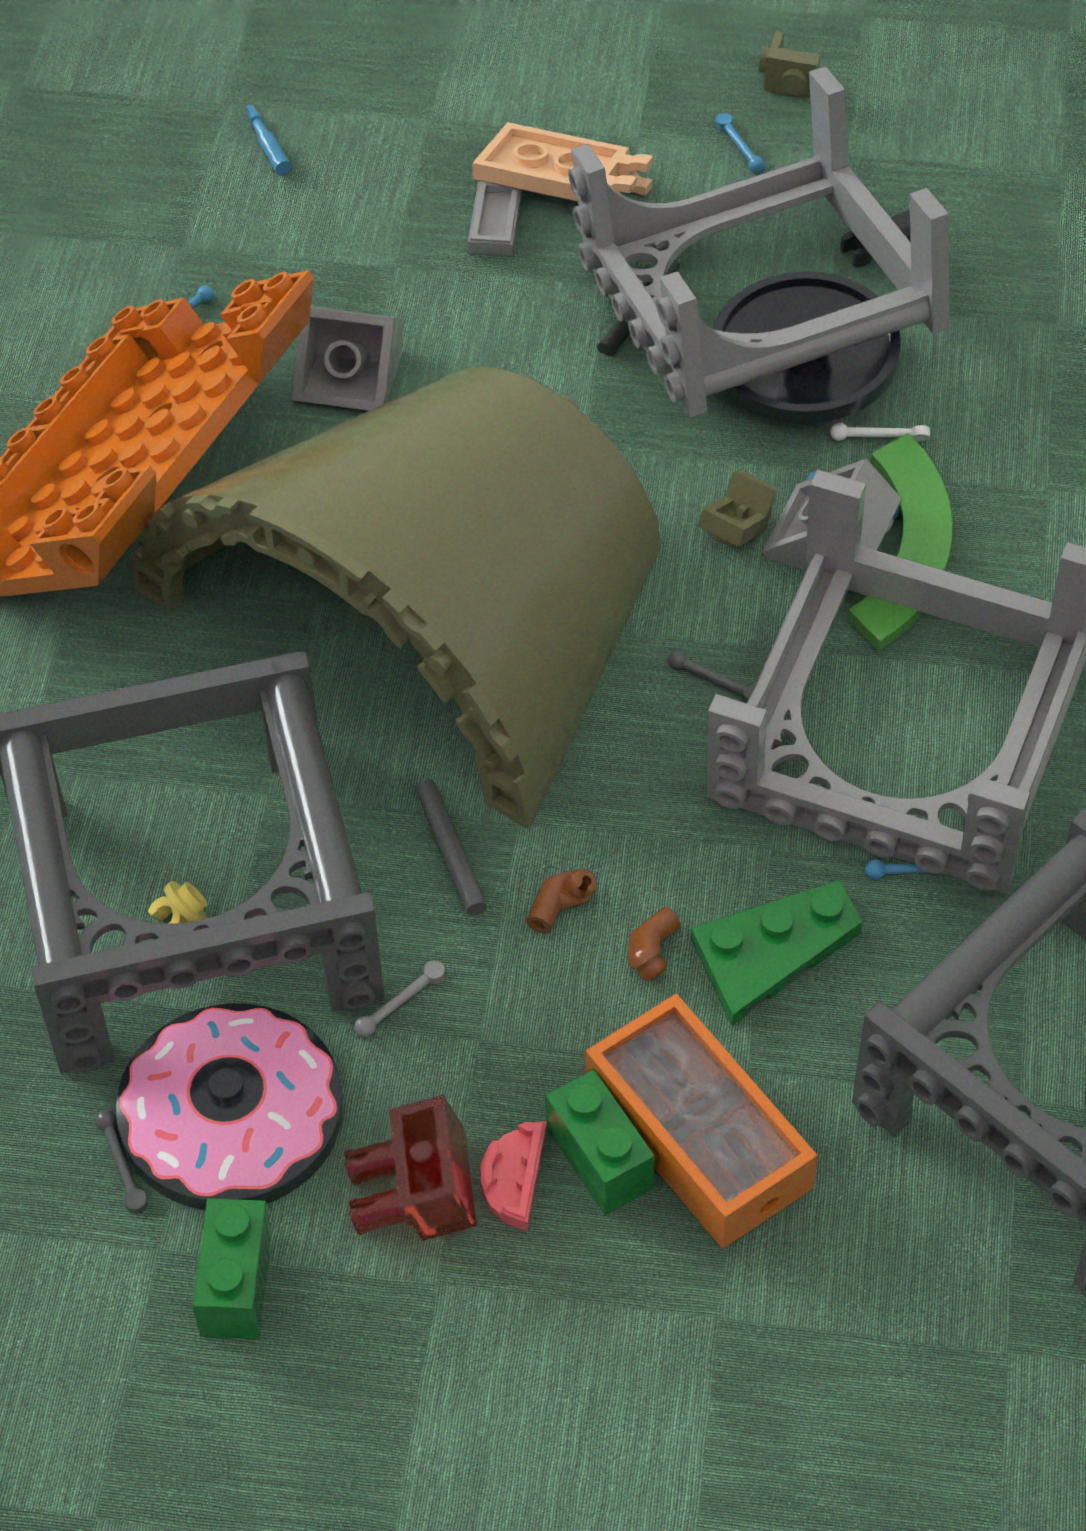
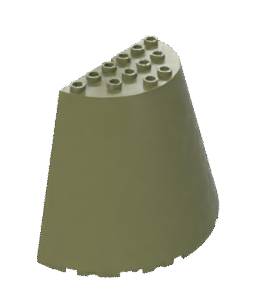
M480 366L455 371L163 505L147 520L148 524L136 538L141 544L133 551L132 573L135 590L170 612H173L185 600L183 589L184 570L227 545L236 546L239 542H244L256 552L287 563L317 580L351 604L360 613L376 620L384 629L386 636L399 649L409 641L423 656L424 659L416 668L432 686L443 703L448 702L454 697L463 711L455 722L461 733L475 748L476 756L474 761L482 782L485 804L527 829L535 820L660 551L658 518L637 475L611 440L578 409V406L570 397L563 394L558 395L525 373L517 374L499 368Z

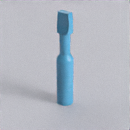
M247 105V116L252 128L258 134V142L278 175L289 173L292 165L276 137L267 130L261 115L255 110L253 105Z

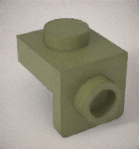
M775 31L770 47L763 46L760 55L759 72L765 73L764 91L810 99L809 71L820 68L821 55L783 48L784 33Z
M737 470L731 475L726 495L702 509L697 526L712 533L714 539L718 542L739 547L766 530L778 489L774 485L743 470Z

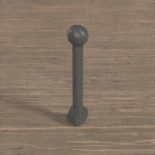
M675 650L669 654L668 663L673 669H687L743 696L745 703L751 697L756 684L744 686L687 659L686 654L681 650Z
M102 1110L95 1118V1125L105 1133L127 1192L124 1197L126 1209L132 1214H140L148 1206L147 1196L143 1190L138 1189L115 1129L117 1125L115 1113L110 1110Z

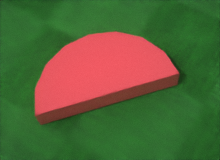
M524 1122L519 1124L517 1130L505 1134L498 1141H492L481 1162V1189L490 1211L505 1224L527 1232L547 1134V1122Z

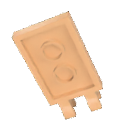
M507 122L473 162V179L578 201L572 191L568 178V170L573 168L571 149L589 144L604 165L607 183L620 194L621 192H634L646 196L652 188V179L641 177L637 171L647 172L653 164V156L645 154L631 156L627 147Z

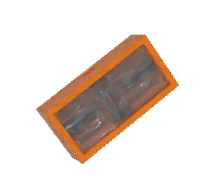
M677 993L585 1050V1074L595 1069L654 1154V1168L722 1249L814 1188L818 1155Z

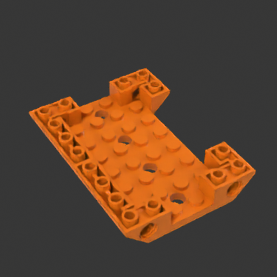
M310 270L292 274L280 272L270 279L260 281L249 279L244 281L232 291L231 302L220 314L225 321L224 323L215 324L214 322H208L204 324L185 297L165 302L163 299H158L147 306L135 308L133 305L127 306L112 318L111 323L113 326L104 336L94 340L87 347L86 358L80 365L70 369L60 379L62 386L53 396L42 401L34 409L33 414L35 417L27 427L20 429L9 438L6 443L8 449L0 457V597L98 586L148 524L147 520L161 508L309 323L315 278Z

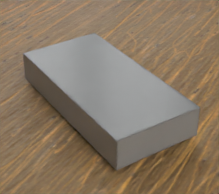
M478 180L468 238V253L513 256L522 189Z

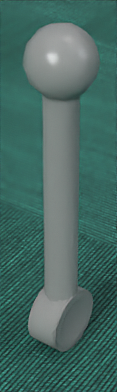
M435 960L427 962L423 968V975L372 1015L361 1016L356 1020L354 1029L357 1035L361 1037L373 1035L379 1022L426 985L441 983L445 978L444 965Z

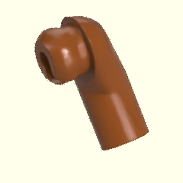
M577 869L548 877L541 885L526 919L527 925L536 932L549 933L559 911L580 905L588 901L592 894H594L597 888L595 875L587 869Z
M663 907L636 928L628 938V963L631 969L636 968L638 970L639 976L643 980L650 981L666 970V961L659 954L661 943L681 928L679 918L668 907Z

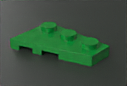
M837 880L692 927L691 941L733 1026L747 1016V1010L766 996L769 999L785 988V982L806 967H815L861 934L862 920L842 881Z

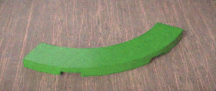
M907 433L872 452L870 463L902 498L899 503L902 518V541L897 557L946 571L952 544L953 521L950 501L945 485L934 463L918 442ZM867 595L863 600L848 609L847 621L879 652L912 627L921 617L922 612Z

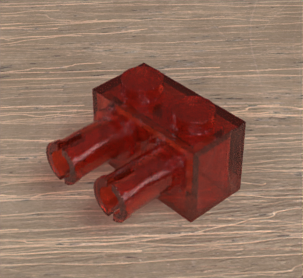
M444 1095L389 1109L392 1139L354 1150H345L344 1157L346 1160H349L345 1162L350 1181L354 1186L395 1173L397 1176L396 1189L359 1199H350V1208L356 1209L350 1211V1215L359 1236L373 1230L406 1222L409 1226H413L419 1237L424 1241L477 1226L465 1129Z

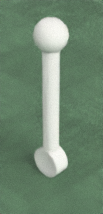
M838 422L830 429V435L836 441H842L846 437L899 438L907 433L916 441H927L930 439V428L923 425L912 428L847 427L844 423Z

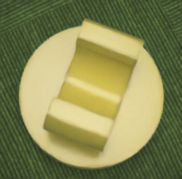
M170 881L164 887L167 897L163 896L156 899L148 909L151 916L161 921L173 912L172 919L168 924L187 923L207 919L203 909L208 906V903L199 890L189 882H185L181 886L175 881Z

